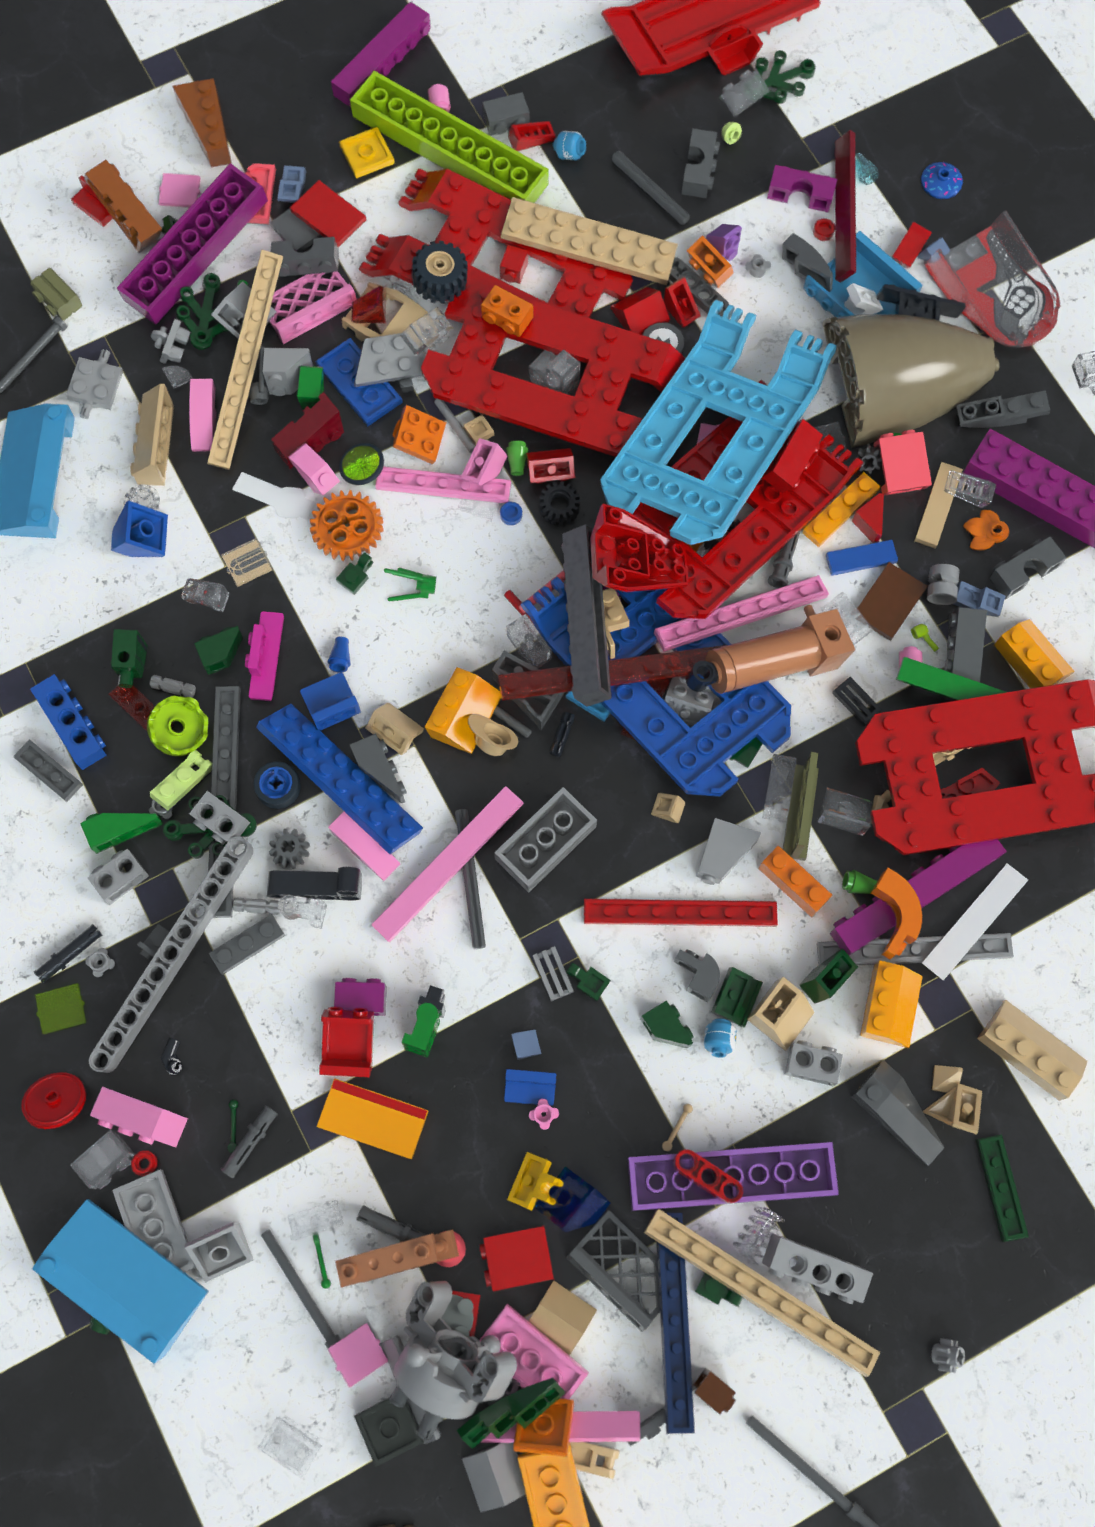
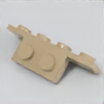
M609 588L603 590L608 656L610 659L615 658V643L610 632L629 627L630 621L616 590Z

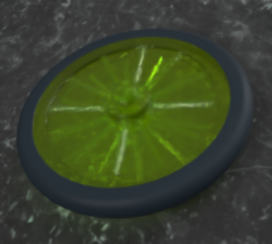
M360 443L350 447L343 454L339 463V472L342 478L352 485H365L372 482L380 475L384 467L383 453L377 446L369 443Z

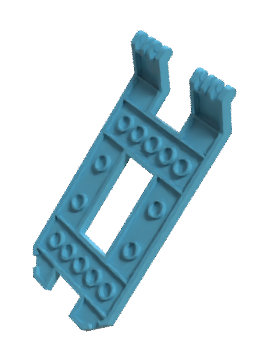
M715 300L709 309L698 342L600 479L607 505L624 509L633 514L641 502L677 517V521L670 530V536L689 545L723 537L818 392L837 345L828 343L822 355L817 353L823 345L822 339L817 338L814 342V336L809 335L803 347L797 344L801 341L803 333L794 330L789 338L778 371L768 386L731 372L741 356L750 328L756 320V314L749 312L743 323H738L743 314L742 309L737 308L734 312L735 307L728 305L722 317L718 314L723 308V302ZM708 407L743 423L703 481L667 466V463L704 409Z

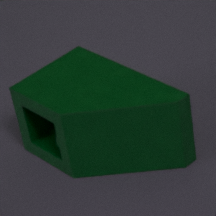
M238 626L226 627L220 633L213 636H204L194 643L208 675L230 667L243 639Z
M667 1000L641 1016V1022L654 1041L683 1048H689L693 1044L691 1039L694 1036L687 1025L683 1026L678 1019L680 1017L679 1011L674 1004L669 1005Z

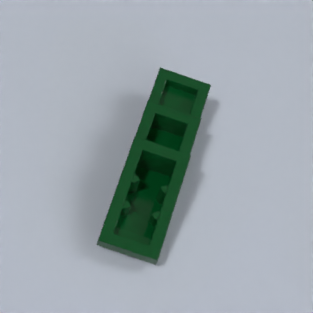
M554 1378L532 1384L495 1402L479 1412L456 1431L461 1439L473 1449L490 1433H493L499 1439L517 1422L525 1429L566 1392Z

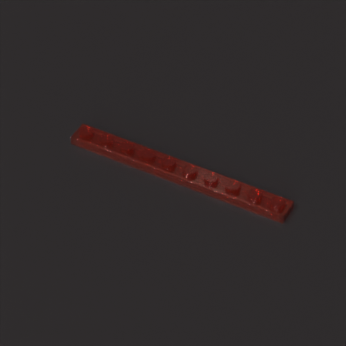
M728 645L609 660L610 686L686 676L696 662L706 661L708 651ZM571 666L498 675L502 700L572 691L573 676L570 670Z

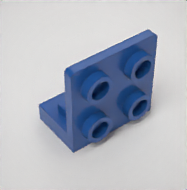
M342 672L300 690L317 730L321 731L361 713L357 699L353 696Z

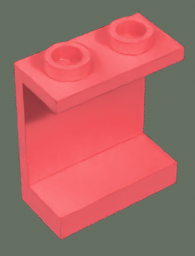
M907 430L899 436H894L893 433L883 434L874 443V448H880L885 484L881 487V491L884 496L923 490L932 485L923 432L915 433V430Z

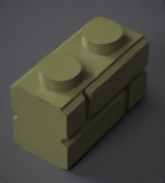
M52 268L46 269L41 273V276L38 275L31 281L30 284L34 289L32 292L33 296L39 303L44 301L47 304L45 307L53 317L57 315L64 321L72 313L82 308L78 295Z

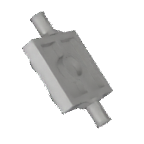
M102 349L98 360L93 361L79 357L66 397L68 400L76 401L83 405L79 414L81 418L89 419L92 408L100 407L111 410L123 370L121 367L107 363L110 355L108 350Z

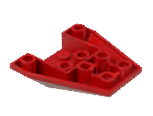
M606 504L600 506L590 538L593 579L605 587L624 592L678 588L689 585L685 544L624 509Z

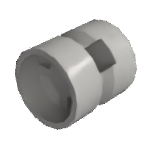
M936 564L930 567L928 581L930 584L928 585L927 600L937 605H950L957 602L958 567L950 564Z

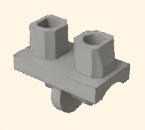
M174 319L169 335L166 334L167 328L163 326L160 328V331L154 330L151 334V338L155 341L154 347L160 349L161 345H165L160 358V362L165 364L167 360L180 363L184 349L174 346L173 343L176 341L186 345L190 335V331L180 327L181 321Z

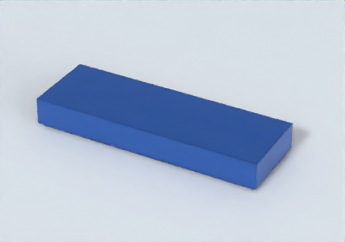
M893 540L826 553L831 576L885 566L889 562L892 564L898 562Z

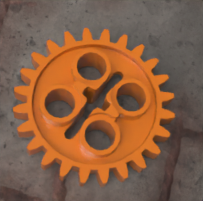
M340 490L339 497L331 493V500L324 497V505L317 503L319 511H312L314 518L310 519V524L313 526L310 528V532L313 534V542H318L317 547L319 550L323 549L324 555H328L331 552L333 559L340 555L342 561L345 560L346 556H349L350 560L353 561L354 555L357 554L360 558L363 551L370 554L369 546L377 547L375 540H381L380 532L384 531L383 525H381L383 524V517L380 516V509H376V502L370 503L369 496L362 499L361 492L353 496L352 490L348 492V495H344L343 491ZM350 510H357L355 514L348 513ZM331 518H336V519H337V520H336L335 522H333V523H328V522H327V521H328L329 519H331ZM361 528L367 529V530H366L365 532H363V533H358V532H357V530H359V529H361ZM339 537H345V540L341 542L336 541Z

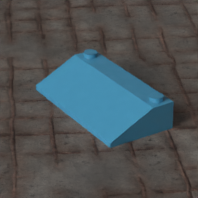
M41 404L8 412L0 457L1 536L56 539L59 517L54 511L53 505L64 437L72 438L75 417L68 405Z
M89 1199L82 1204L50 1242L32 1268L37 1274L153 1364L166 1356L209 1292Z

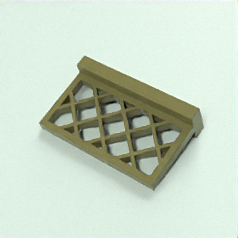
M815 752L810 753L804 766L796 764L794 766L783 850L790 857L803 861L807 859L819 768H816L818 753Z

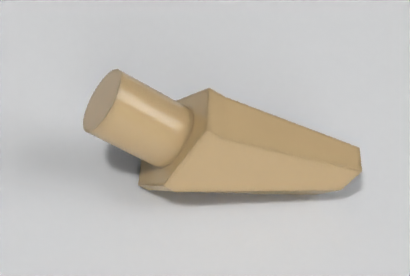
M886 790L881 796L875 795L872 810L889 808L887 804L891 800L889 790Z

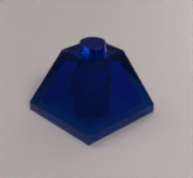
M565 1166L557 1177L563 1181V1186H552L549 1190V1195L556 1200V1204L550 1205L539 1200L534 1208L564 1232L595 1224L611 1203L593 1186Z

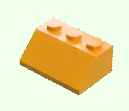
M1030 619L1016 624L1002 634L994 644L996 649L1030 689L1059 684L1075 672Z
M456 667L425 728L431 738L472 754L477 744L475 741L476 734L468 725L469 716L471 714H481L490 719L503 694L478 675Z
M879 960L873 966L860 1036L909 1048L922 976L904 966Z

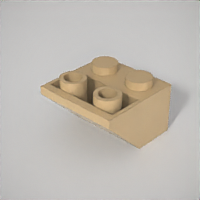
M782 977L774 982L747 1020L787 1051L815 1012L803 992L786 978Z

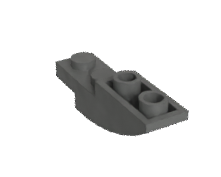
M1046 390L1006 399L997 396L956 405L960 426L969 428H991L1027 423L1028 418L1050 414Z

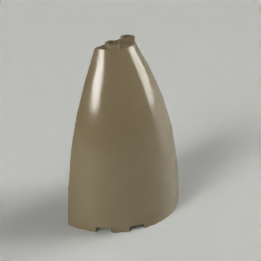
M863 314L827 318L822 323L827 345L828 343L837 345L836 351L831 358V364L839 363L847 395V399L842 405L851 448L874 443L883 434H902L904 431L916 429L954 409L956 405L970 398L993 378L995 371L999 370V360L995 358L993 350L994 340L992 337L987 338L962 327L935 319L897 314Z

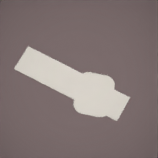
M241 472L232 489L276 507L277 515L284 518L296 519L301 517L308 520L316 505V502L305 498V492L301 488H280Z

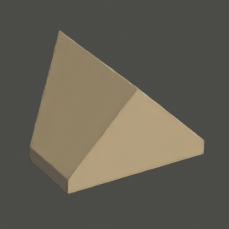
M958 1083L956 1087L923 1112L952 1127L977 1134L979 1130L982 1091Z

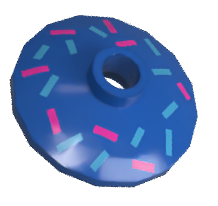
M936 162L928 165L923 171L921 183L926 193L932 197L949 199L961 190L963 179L960 171L952 164Z

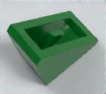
M300 366L297 397L302 410L307 406L311 409L321 400L318 396L324 392L323 367Z

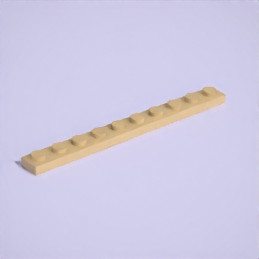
M261 250L207 462L209 465L227 470L230 469L283 260V256Z
M660 1209L655 1211L644 1231L646 1235L863 1376H870L880 1354L879 1351Z

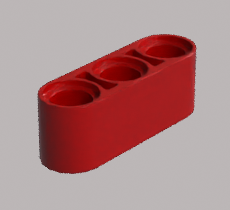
M682 1150L675 1156L673 1160L675 1170L714 1197L727 1204L735 1203L742 1198L743 1187L739 1181L694 1151ZM682 1155L691 1157L693 1164L690 1169H683L680 1166L679 1159ZM709 1169L714 1173L715 1179L712 1184L703 1182L701 1178L703 1170ZM726 1184H732L736 1188L737 1193L733 1199H729L724 1195L723 1189Z

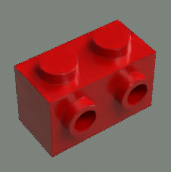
M571 448L526 453L530 483H544L552 480L565 481L575 478L574 458Z

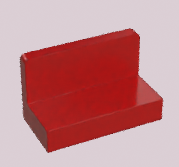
M81 175L79 181L82 189L71 198L73 205L104 227L113 218L84 180L85 177Z

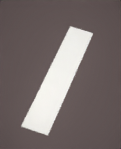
M1006 864L922 964L944 980L1026 884L1028 879L1009 864Z

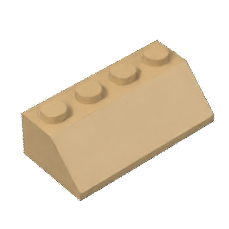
M159 384L144 393L142 403L138 404L140 421L136 423V435L138 437L137 442L133 444L135 461L131 463L130 467L131 476H134L138 485L165 486L174 405L165 384Z
M1007 1000L1003 1001L977 1038L1059 1101L1070 1097L1081 1081L1088 1062Z

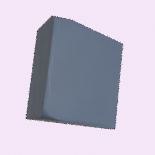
M939 238L922 250L917 257L936 262L948 254L950 249L944 239Z
M536 1030L511 1034L517 1060L541 1054Z

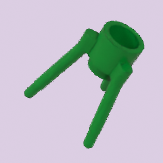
M398 568L397 570L384 569L385 573L417 580L416 590H421V593L388 597L389 602L415 598L428 599L429 594H435L437 576L421 574L403 568Z

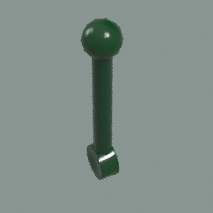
M235 1099L230 1100L228 1104L229 1108H231L230 1144L227 1147L230 1153H233L237 1146L235 1143L238 1101Z

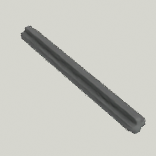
M460 809L455 812L458 835L470 823L467 809ZM473 856L462 869L472 946L474 949H483L486 947Z

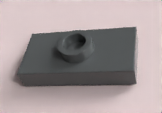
M665 1407L640 1423V1440L645 1436L649 1440L661 1432L659 1427L666 1423ZM636 1441V1442H628V1444H629V1446L631 1447L632 1445H634V1444L637 1443L638 1441Z

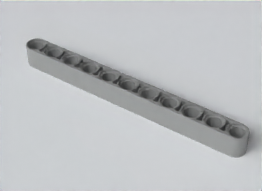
M236 836L227 842L89 1057V1065L94 1071L110 1073L117 1068L253 855L252 845L243 837ZM240 844H244V851L241 854L236 855V847ZM231 865V872L227 875H222L223 867ZM217 885V893L214 896H209V889ZM204 906V914L196 917V909ZM186 927H190V935L183 939L182 931ZM173 948H176V957L172 960H169V951ZM162 969L163 977L161 980L156 981L155 973L157 970ZM148 990L150 997L143 1003L141 995L144 991ZM134 1011L136 1019L132 1024H129L127 1017ZM120 1033L122 1041L119 1045L115 1046L113 1042L114 1036ZM106 1055L108 1062L102 1068L100 1066V1058Z

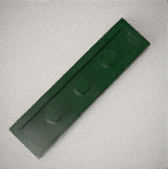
M1002 1134L976 1139L1002 1242L1029 1237Z

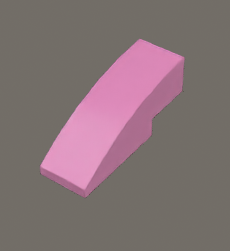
M190 379V438L192 451L211 450L216 428V387L213 379Z
M343 812L328 827L336 838L383 881L400 865V862L392 854L390 855L347 813Z

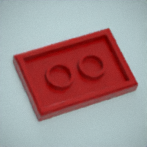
M320 180L290 207L291 213L324 238L335 237L338 248L367 220L366 215Z

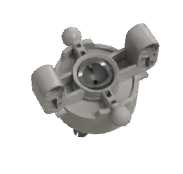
M447 1281L421 1283L407 1308L406 1321L409 1326H406L404 1331L409 1336V1339L395 1364L394 1376L397 1386L390 1396V1402L396 1407H404L409 1398L425 1410V1415L417 1427L416 1433L421 1439H424L426 1436V1440H431L439 1422H442L444 1418L463 1419L473 1414L479 1402L501 1398L517 1368L516 1358L511 1352H499L501 1344L496 1336H485L480 1342L474 1336L466 1337L460 1332L452 1330L442 1319L452 1298V1288Z

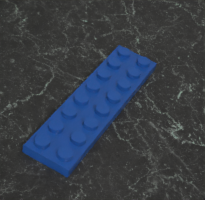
M292 704L285 706L258 722L256 728L390 855L421 833L423 827L367 774L360 770L320 730H317V727Z

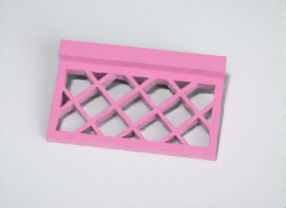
M331 272V279L321 278L325 273L307 274L274 292L272 303H277L275 307L277 313L269 323L277 332L283 344L355 305L357 299L354 289L350 284L346 283L339 272ZM307 283H314L312 289H306L303 286ZM319 284L328 285L327 291L317 290ZM333 286H341V287H342V288H340L339 290H337V291H335V292H331L332 289H333ZM288 293H295L294 299L284 297ZM300 294L310 295L308 301L299 300ZM315 296L324 297L316 302H313ZM281 305H291L290 310H280ZM296 306L305 307L298 312H294ZM277 316L287 317L276 323Z

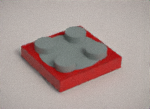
M452 1291L451 1301L442 1319L452 1330L460 1332L466 1337H475L480 1295Z

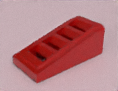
M550 121L511 125L508 138L512 148L516 151H521L552 142L556 139V135Z

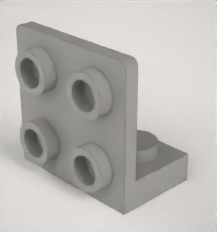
M675 670L665 702L688 726L692 727L710 713L716 695L708 686L701 692L691 690L685 680L688 672Z

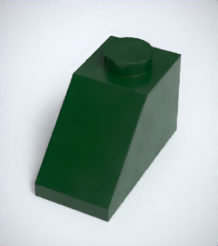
M842 948L813 969L799 986L814 1004L831 998L858 966Z

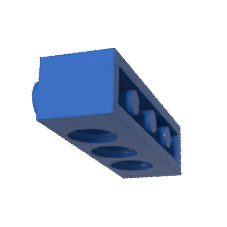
M54 674L30 688L75 763L82 770L107 756L103 750L106 744L99 734L95 736L91 731L94 725L88 716L83 717L80 710L83 708L76 697L71 699L68 692L72 690L64 679L60 681ZM63 699L61 705L55 706L57 700ZM75 717L73 723L66 725L69 718ZM81 736H87L84 742L78 743V739Z

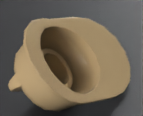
M471 714L469 716L468 725L476 734V744L486 754L501 756L507 750L517 747L518 737L508 727L498 724L481 714Z

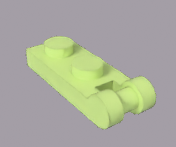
M197 750L191 752L183 763L150 792V797L168 811L211 772L213 763L210 760H204L202 754ZM194 765L199 767L197 771L192 769Z

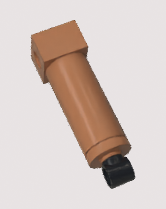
M807 605L803 609L807 619L801 626L708 651L706 661L702 660L694 664L686 675L685 680L687 686L693 691L701 692L708 685H712L717 693L723 694L806 670L811 677L838 669L855 651V647L837 609L815 614L812 605Z

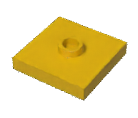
M378 127L339 141L340 148L356 178L395 164L394 158Z

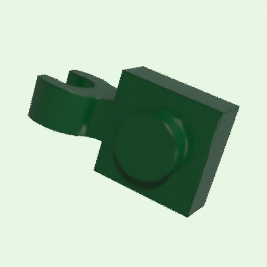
M363 553L356 566L350 562L336 578L337 583L355 595L369 579L365 572L374 563L371 560L372 557L367 553Z
M574 963L570 965L566 972L571 977L580 981L576 988L596 1002L611 981L593 967H590L585 972Z
M705 1272L695 1290L696 1293L719 1305L721 1299H724L739 1307L743 1297L727 1289L725 1285Z

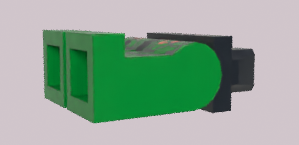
M430 985L426 997L420 996L418 1001L419 1007L416 1011L417 1021L412 1035L405 1033L401 1042L404 1050L428 1058L440 1025L439 1017L444 1018L446 1013L443 1003L446 996L443 989Z

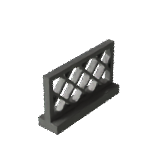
M608 1210L569 1253L566 1259L642 1332L648 1328L660 1312L657 1256ZM607 1219L616 1226V1236L602 1235V1225ZM598 1230L599 1237H592ZM620 1231L626 1236H620ZM599 1240L600 1255L590 1256L582 1248L588 1241ZM603 1240H617V1255H603ZM621 1240H631L635 1244L634 1255H621ZM635 1258L636 1273L622 1274V1259ZM640 1258H649L654 1263V1273H640ZM594 1259H600V1265ZM604 1259H618V1274H608L604 1270ZM623 1277H637V1292L628 1293L623 1288ZM641 1277L655 1278V1292H641ZM632 1296H638V1302ZM642 1296H656V1308L651 1314L642 1307Z

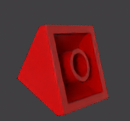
M649 287L617 302L610 308L625 330L641 335L653 324L668 323L670 321L661 292Z

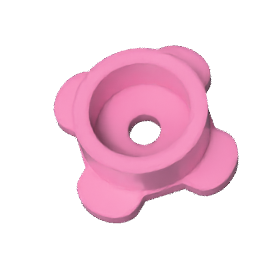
M540 1099L538 1106L529 1112V1118L539 1123L540 1128L544 1130L548 1129L550 1122L559 1115L558 1109L548 1105L546 1099ZM542 1112H546L545 1117L541 1115Z

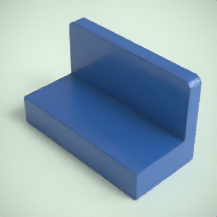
M506 1069L505 1102L538 1105L540 1099H546L548 1105L553 1106L556 1073Z

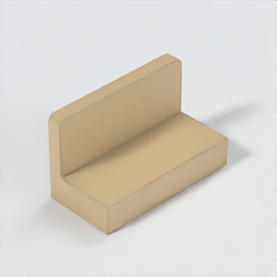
M386 703L374 710L365 728L372 734H376L380 740L383 739L388 746L400 755L407 752L413 739L424 730L423 727L390 703Z

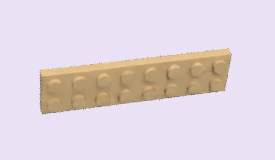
M514 197L512 198L501 233V238L664 285H667L678 246L676 243Z

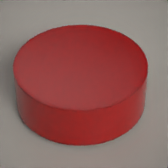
M826 218L819 219L814 225V236L821 241L830 240L835 232V224Z

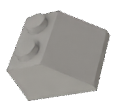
M264 348L263 374L269 394L276 396L292 395L298 390L300 366H313L309 348Z

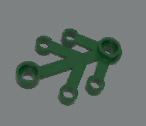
M779 50L774 54V64L768 78L760 81L763 72L768 68V60L760 57L756 60V70L752 79L744 82L742 93L746 99L751 101L761 96L774 100L778 104H783L786 101L787 92L793 93L796 97L803 96L805 92V84L803 82L791 84L785 81L797 76L803 79L812 78L816 65L813 60L805 59L800 63V66L779 74L781 66L785 64L787 57L784 51ZM773 87L777 88V90L774 92L766 88Z
M209 273L203 278L205 297L202 308L193 297L194 292L190 287H183L180 290L181 300L188 304L200 320L199 327L190 318V310L187 306H179L176 316L191 332L190 341L199 350L208 348L212 344L213 337L224 331H229L221 323L208 329L209 322L215 320L211 315L215 309L211 310L214 293L219 291L221 284L220 278L214 273ZM183 293H189L190 296H185ZM184 311L187 314L181 315L179 312ZM198 336H202L205 339H199Z
M197 796L192 797L188 802L189 808L192 810L193 803L201 798ZM215 796L219 800H224V803L232 808L224 796ZM208 809L204 814V818H210L213 813ZM240 814L250 822L240 837H249L256 831L257 822L250 814ZM170 820L163 827L164 835L172 841L179 840L184 834L207 833L198 843H192L188 847V853L194 859L201 858L204 851L215 840L211 837L214 834L213 831L209 828L203 831L194 823L181 824L177 820ZM228 822L224 825L223 832H227L232 829V822ZM175 825L176 830L170 833L169 828ZM216 842L213 844L212 851L217 857L220 855V853H217L216 849L219 846L225 847L227 842H225L224 845H222L220 842ZM199 847V853L193 854V849Z

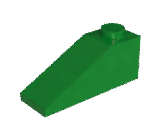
M96 813L88 816L86 821L80 824L90 848L98 854L158 827L163 822L157 814Z

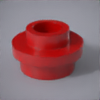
M146 1150L136 1153L131 1162L133 1172L142 1177L153 1173L157 1168L156 1156ZM144 1159H148L149 1165L143 1169L141 1162Z

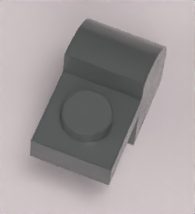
M680 949L674 962L695 973L686 991L708 1003L720 979L717 962L708 953H706L701 961L696 953L687 949L684 952Z

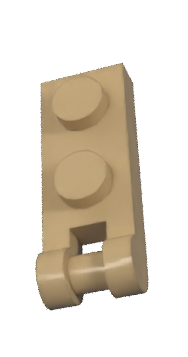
M570 1442L576 1470L614 1479L616 1471L613 1469L615 1459L619 1457L620 1450L589 1442ZM597 1455L605 1456L603 1466L596 1465Z

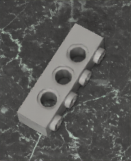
M774 1233L771 1234L762 1263L769 1267V1273L781 1278L784 1277V1274L792 1276L791 1281L805 1287L807 1283L816 1285L815 1290L825 1295H830L832 1291L839 1294L838 1299L849 1304H853L854 1300L861 1303L864 1302L873 1276L872 1272L863 1267ZM797 1256V1263L795 1266L790 1267L791 1258ZM820 1265L819 1273L813 1276V1269ZM843 1274L842 1282L836 1285L838 1275Z

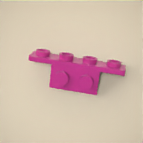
M261 612L259 624H254L253 632L249 633L248 644L251 648L250 654H246L245 667L248 668L251 674L250 699L271 701L273 698L284 622L283 613Z

